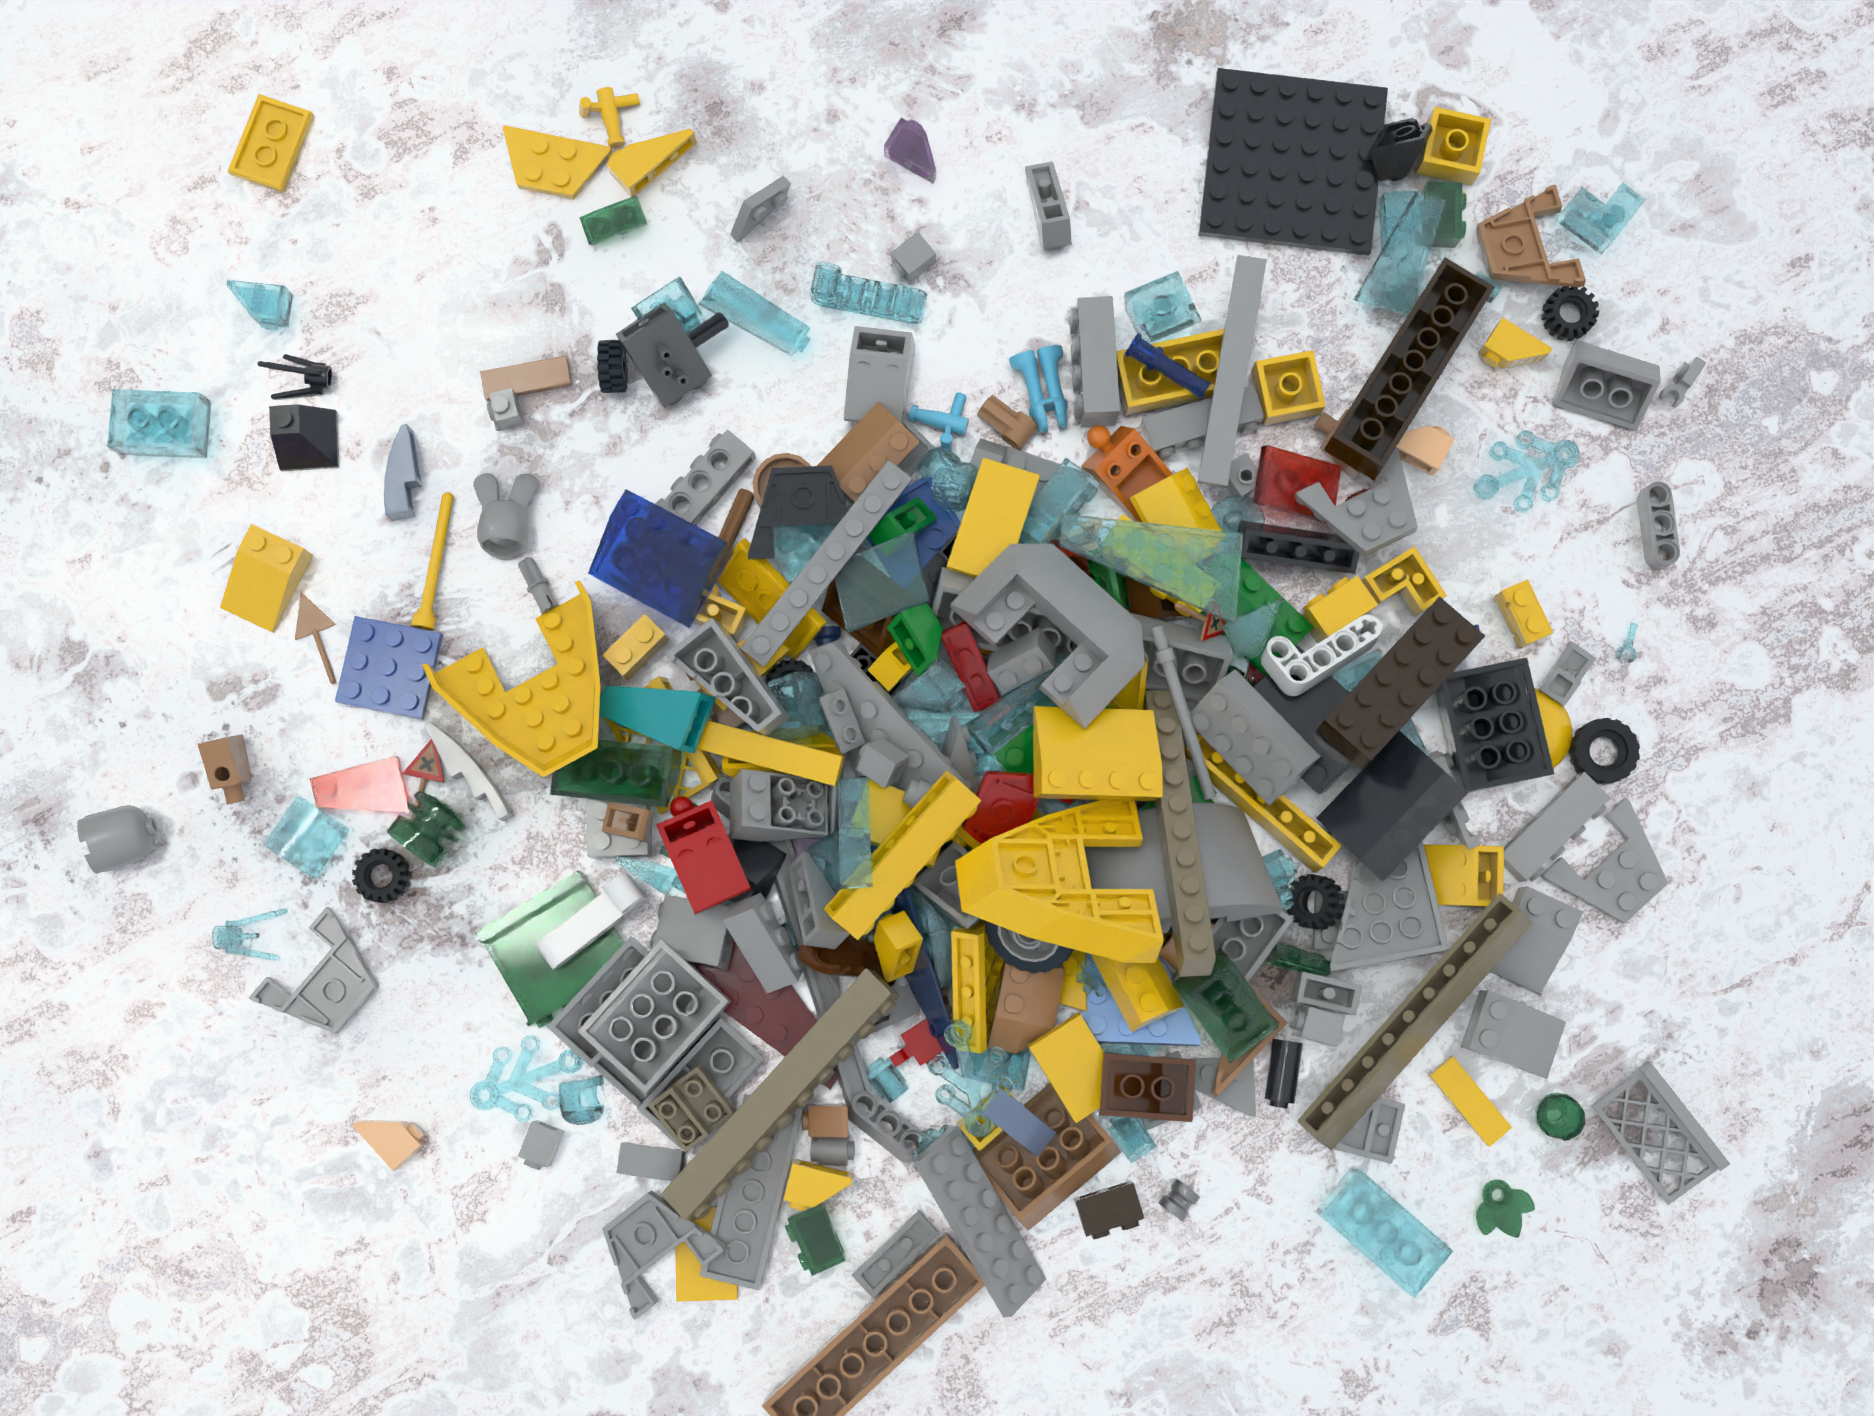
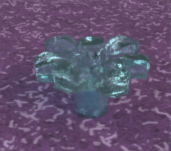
M1088 960L1083 961L1080 965L1082 972L1076 975L1077 983H1085L1082 990L1086 994H1091L1094 990L1097 997L1104 996L1108 987L1094 960L1092 963Z

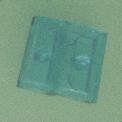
M297 795L263 845L296 868L316 879L350 829L324 813L322 809Z

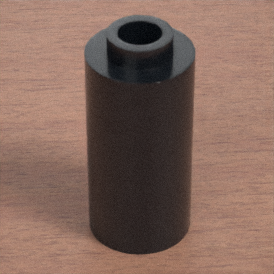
M1273 1038L1264 1099L1270 1100V1106L1288 1109V1103L1295 1104L1303 1043Z

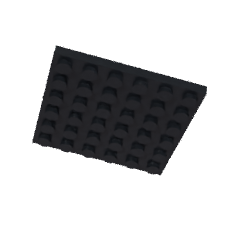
M1218 68L1215 80L1198 236L1369 256L1372 250L1379 181L1369 150L1380 131L1384 129L1388 88Z

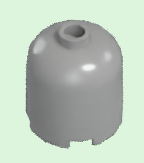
M132 805L120 806L90 814L77 821L79 842L86 841L90 854L85 855V859L95 874L105 873L146 858L153 849L154 835L158 834L154 819L152 817L148 818L140 808Z

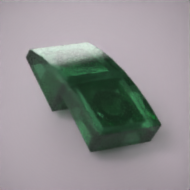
M636 196L579 217L589 245H596L618 234H627L647 224L639 199Z

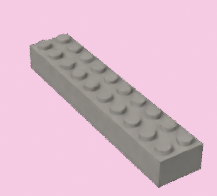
M945 567L941 569L931 610L943 627L942 630L965 621L949 605L976 579L948 570ZM1035 606L994 647L970 626L979 648L995 651L1040 627L1056 648L1054 665L1056 667L1078 647ZM1130 613L1142 624L1144 657L1148 660L1145 688L1151 690H1170L1162 664H1158L1155 655L1157 648L1150 629L1160 624L1163 626L1169 647L1172 646L1175 654L1173 661L1185 698L1201 701L1220 679L1225 677L1232 659V637L1217 635L1200 641L1202 630Z

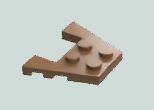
M1556 184L1547 187L1543 193L1537 196L1532 195L1524 199V202L1512 209L1509 207L1478 223L1476 231L1491 279L1584 287L1586 279L1579 258L1549 264L1535 221V217L1561 212L1563 206Z

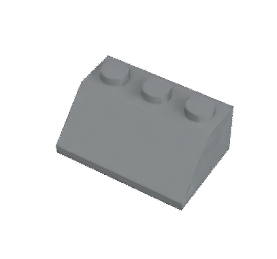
M1575 340L1564 363L1553 405L1637 431L1661 382L1660 366Z

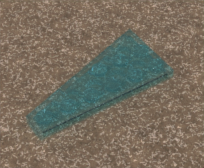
M1071 514L1062 515L1059 546L1229 623L1235 624L1237 622L1243 533Z

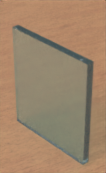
M912 532L853 555L835 577L845 629L848 633L929 601V593L927 592L915 536Z

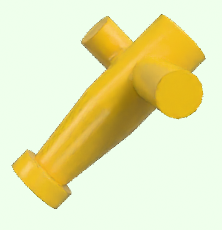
M603 87L596 91L598 102H591L588 97H582L579 103V115L582 118H587L590 116V112H601L602 120L609 136L607 140L608 146L618 148L625 145V139L621 136L617 108L640 105L638 93L615 97L612 87Z

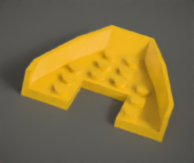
M580 580L574 582L580 592L579 595L535 618L558 664L506 692L487 651L483 647L438 672H435L428 663L422 665L432 688L493 745L543 778L598 748L600 677L591 596Z
M1099 800L1051 813L995 836L955 861L962 912L1018 934L1123 963H1156L1164 942L1153 889H1092L1084 847L1141 846L1143 837L1135 801Z

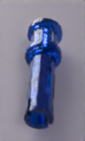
M1137 333L1124 356L1135 358L1143 363L1148 371L1155 369L1201 399L1211 382L1204 380L1164 354L1165 351L1162 347L1156 348L1142 339L1140 333Z

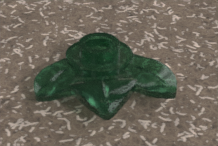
M1499 1179L1491 1180L1484 1185L1482 1190L1483 1202L1476 1210L1477 1226L1483 1235H1488L1497 1227L1505 1234L1518 1238L1522 1229V1214L1535 1210L1534 1202L1524 1190L1511 1189L1508 1183ZM1495 1189L1501 1191V1197L1498 1200L1492 1198V1192Z

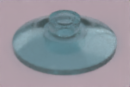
M1231 495L1219 500L1211 508L1214 518L1233 550L1240 520L1265 524V517L1261 507L1256 501L1247 496ZM1232 516H1238V520L1235 523H1229V519Z

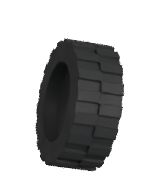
M1596 719L1582 725L1581 728L1575 731L1568 751L1571 758L1569 759L1570 763L1575 768L1574 771L1577 774L1585 772L1597 785L1611 784L1628 777L1630 772L1635 770L1637 760L1640 759V744L1637 742L1636 734L1630 730L1631 728L1627 724L1624 725L1621 723L1622 721L1617 719ZM1599 737L1612 739L1618 747V757L1609 766L1599 765L1591 758L1590 746Z

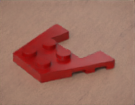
M986 771L975 794L981 802L977 805L976 812L970 818L963 821L962 828L980 844H983L995 836L1029 823L1040 798H1034V773ZM1057 799L1070 805L1073 799Z

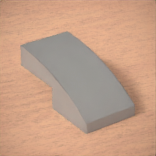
M1569 642L1539 690L1562 706H1565L1582 683L1581 679L1594 663L1596 657L1574 642Z
M621 1142L616 1173L673 1181L683 1170L685 1152L665 1147Z

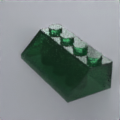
M598 739V748L552 773L550 795L667 808L679 780L682 751L667 746Z

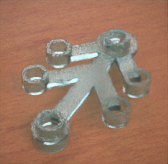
M1529 430L1520 432L1515 439L1516 446L1522 450L1532 447L1548 454L1539 459L1509 448L1504 442H1495L1489 449V455L1493 460L1500 461L1506 459L1521 466L1496 477L1490 474L1480 476L1473 485L1475 495L1483 500L1490 499L1498 492L1499 488L1527 477L1521 495L1513 502L1514 509L1517 512L1526 513L1533 506L1532 498L1543 470L1553 466L1549 482L1540 489V497L1546 502L1555 500L1560 494L1559 485L1565 469L1573 467L1580 457L1579 448L1574 442L1564 439L1554 444L1534 436ZM1521 436H1527L1530 443H1522ZM1494 448H1502L1503 455H1497ZM1562 450L1566 451L1568 459H1562L1559 452ZM1481 484H1486L1489 487L1488 493L1481 491ZM1546 488H1551L1554 491L1553 497H1549L1546 494ZM1520 499L1527 501V508H1522L1519 505Z
M955 1020L947 1026L944 1036L949 1045L956 1047L962 1075L949 1066V1061L944 1055H935L928 1063L930 1072L937 1076L940 1075L952 1084L941 1085L935 1092V1098L940 1104L949 1106L965 1118V1127L970 1134L983 1137L988 1135L995 1126L982 1112L1000 1091L998 1083L1006 1085L1007 1091L1005 1092L1008 1094L1013 1089L1012 1081L1008 1077L1001 1076L993 1083V1092L986 1102L982 1104L980 1092L994 1070L1005 1062L1006 1053L1000 1047L991 1048L985 1056L986 1061L976 1075L968 1043L972 1035L971 1028L965 1021ZM956 1027L964 1031V1036H960L956 1032ZM992 1053H996L1000 1057L999 1062L992 1059ZM935 1061H939L943 1069H938L935 1066ZM953 1086L967 1095L969 1105L956 1097V1091ZM941 1091H947L950 1098L943 1097ZM980 1116L983 1118L985 1124H980L976 1117Z
M526 1036L521 1041L522 1051L510 1078L501 1083H498L503 1068L505 1064L512 1060L513 1054L511 1049L505 1046L494 1050V1062L486 1080L474 1084L470 1091L471 1103L479 1110L486 1111L497 1107L513 1114L515 1119L520 1122L528 1121L534 1113L532 1106L528 1103L518 1104L502 1095L515 1091L542 1103L543 1107L549 1111L556 1110L561 1106V1096L557 1092L544 1091L531 1085V1083L561 1071L568 1074L578 1072L582 1068L584 1061L574 1051L568 1049L559 1055L558 1060L526 1072L534 1053L541 1046L540 1039L537 1036ZM530 1038L536 1042V1047L533 1050H529L526 1047V1042ZM501 1050H505L508 1054L504 1062L498 1059V1053ZM567 1056H572L575 1060L572 1067L565 1065V1058ZM484 1089L490 1094L487 1101H483L480 1098V1092ZM550 1095L555 1096L557 1099V1104L554 1107H550L547 1104V1098ZM521 1107H526L529 1111L526 1118H522L519 1115Z

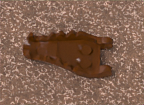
M849 934L836 949L801 945L798 948V958L815 971L827 975L858 977L868 968L876 971L884 979L878 953L875 951V943H869L866 935L861 936L857 940ZM896 980L888 982V984L893 986Z

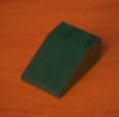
M1219 948L1215 951L1216 960L1211 975L1180 977L1172 983V986L1227 1061L1231 1063L1279 1028V1026L1234 962Z

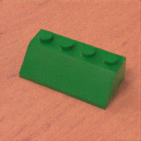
M1227 546L1203 570L1204 573L1220 584L1211 598H1214L1230 630L1221 635L1232 637V645L1264 676L1268 673L1261 664V657L1271 638L1282 636L1296 646L1314 628L1250 565L1239 557L1230 546ZM1210 600L1205 605L1203 610L1200 612L1205 616L1207 614ZM1272 652L1275 657L1283 658L1280 653Z

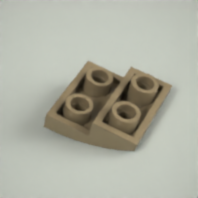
M700 1063L648 1103V1107L685 1153L708 1137L711 1131L728 1120L736 1111Z

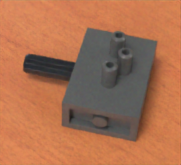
M663 302L615 335L656 399L665 408L668 405L678 403L683 398V395L692 389L701 388L706 384L707 379L712 377L711 372L696 348L726 329L729 323L726 317L721 312H718L686 333L672 309Z

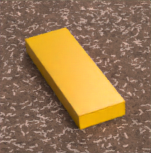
M1450 1056L1428 1075L1486 1146L1490 1147L1512 1128L1453 1056Z

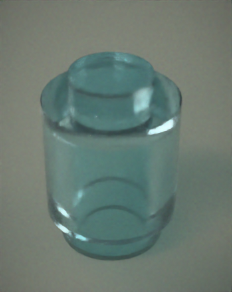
M880 1057L867 1067L870 1071L867 1074L868 1080L882 1099L886 1098L889 1103L909 1089L905 1084L907 1080L899 1069L894 1066L890 1058L884 1061Z

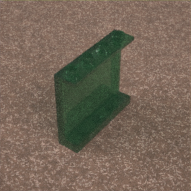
M577 870L474 933L478 942L486 947L528 1020L526 1023L528 1027L537 1025L540 1029L549 1024L554 1019L553 1014L563 1009L624 944L623 939L614 926L556 970L550 967L535 947L544 937L597 898L582 871Z

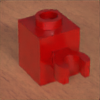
M926 1018L900 1035L907 1046L889 1057L895 1067L914 1056L920 1066L926 1063L928 1067L944 1058L941 1054L943 1050L937 1038H933L929 1031Z

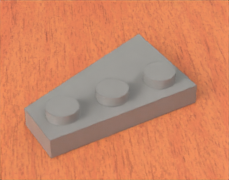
M1438 750L1426 754L1452 777L1444 755ZM1460 801L1448 814L1449 818L1444 819L1450 836L1455 835L1468 849L1480 846L1477 836H1474L1466 828L1465 823L1470 819Z

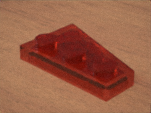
M398 756L309 778L315 805L318 808L412 813Z

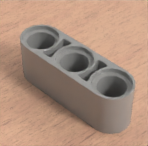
M1656 481L1639 492L1637 507L1646 564L1654 570H1662L1678 560L1680 545L1671 488L1664 482ZM1650 491L1658 495L1659 503H1655L1650 499ZM1654 520L1662 523L1663 532H1659L1654 528ZM1658 548L1666 552V561L1659 558L1657 554Z

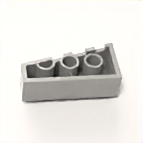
M711 618L665 654L666 657L676 663L757 732L767 736L791 718L723 624Z

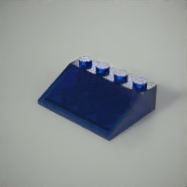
M625 489L609 517L588 574L690 628L734 551L725 540Z

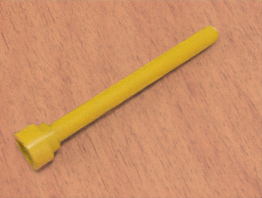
M445 492L442 495L421 607L412 616L411 626L414 628L429 631L435 630L437 618L434 617L435 612L432 611L454 500V496L450 492Z

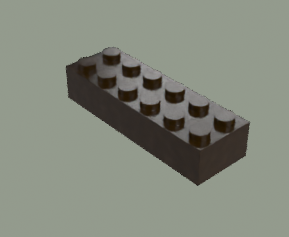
M1439 596L1324 719L1316 731L1363 771L1476 648L1485 635Z

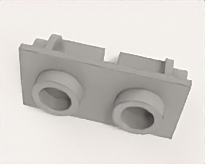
M841 688L820 696V703L818 705L822 706L836 742L835 748L839 749L840 754L865 744L845 689Z

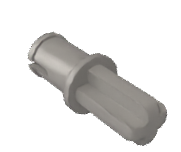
M530 557L521 560L518 563V567L528 585L527 592L532 593L541 614L546 613V610L550 611L558 607L559 605L548 587L549 581L543 578L535 560Z

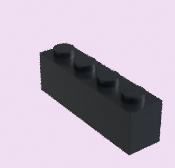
M1241 520L1239 521L1234 550L1241 558L1350 574L1356 573L1360 555L1358 551L1336 534Z

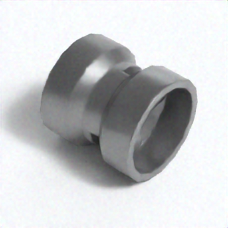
M1175 1179L1171 1184L1169 1194L1163 1195L1158 1203L1183 1222L1188 1215L1189 1207L1195 1205L1200 1196L1178 1179ZM1176 1193L1178 1196H1180L1182 1199H1184L1187 1203L1184 1204L1182 1201H1180L1178 1198H1176V1197L1174 1196V1194Z

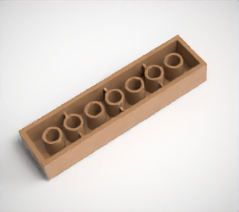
M945 1232L767 1396L762 1404L765 1411L770 1416H844L985 1286L966 1253Z

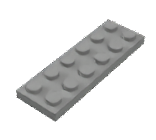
M744 1094L742 1104L750 1095ZM798 1107L795 1110L790 1124L784 1129H778L771 1137L773 1141L769 1147L763 1152L758 1151L751 1159L752 1165L741 1175L737 1174L730 1182L732 1186L729 1191L722 1197H719L710 1233L723 1242L727 1249L704 1267L702 1266L700 1276L760 1290L804 1108Z
M958 1125L952 1126L922 1152L913 1163L1003 1318L1012 1317L1044 1283L1046 1277Z

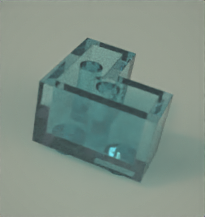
M1623 182L1606 203H1603L1585 188L1581 187L1555 221L1602 255L1646 199Z

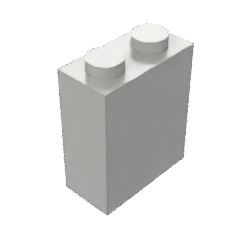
M665 894L664 901L661 902L658 908L659 922L657 930L651 936V948L653 949L662 939L690 964L727 971L735 941L722 921L729 906L716 905L695 915L687 898Z

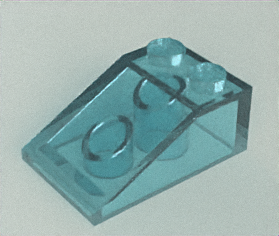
M911 884L908 888L912 895V904L938 986L942 988L952 985V929L935 908Z

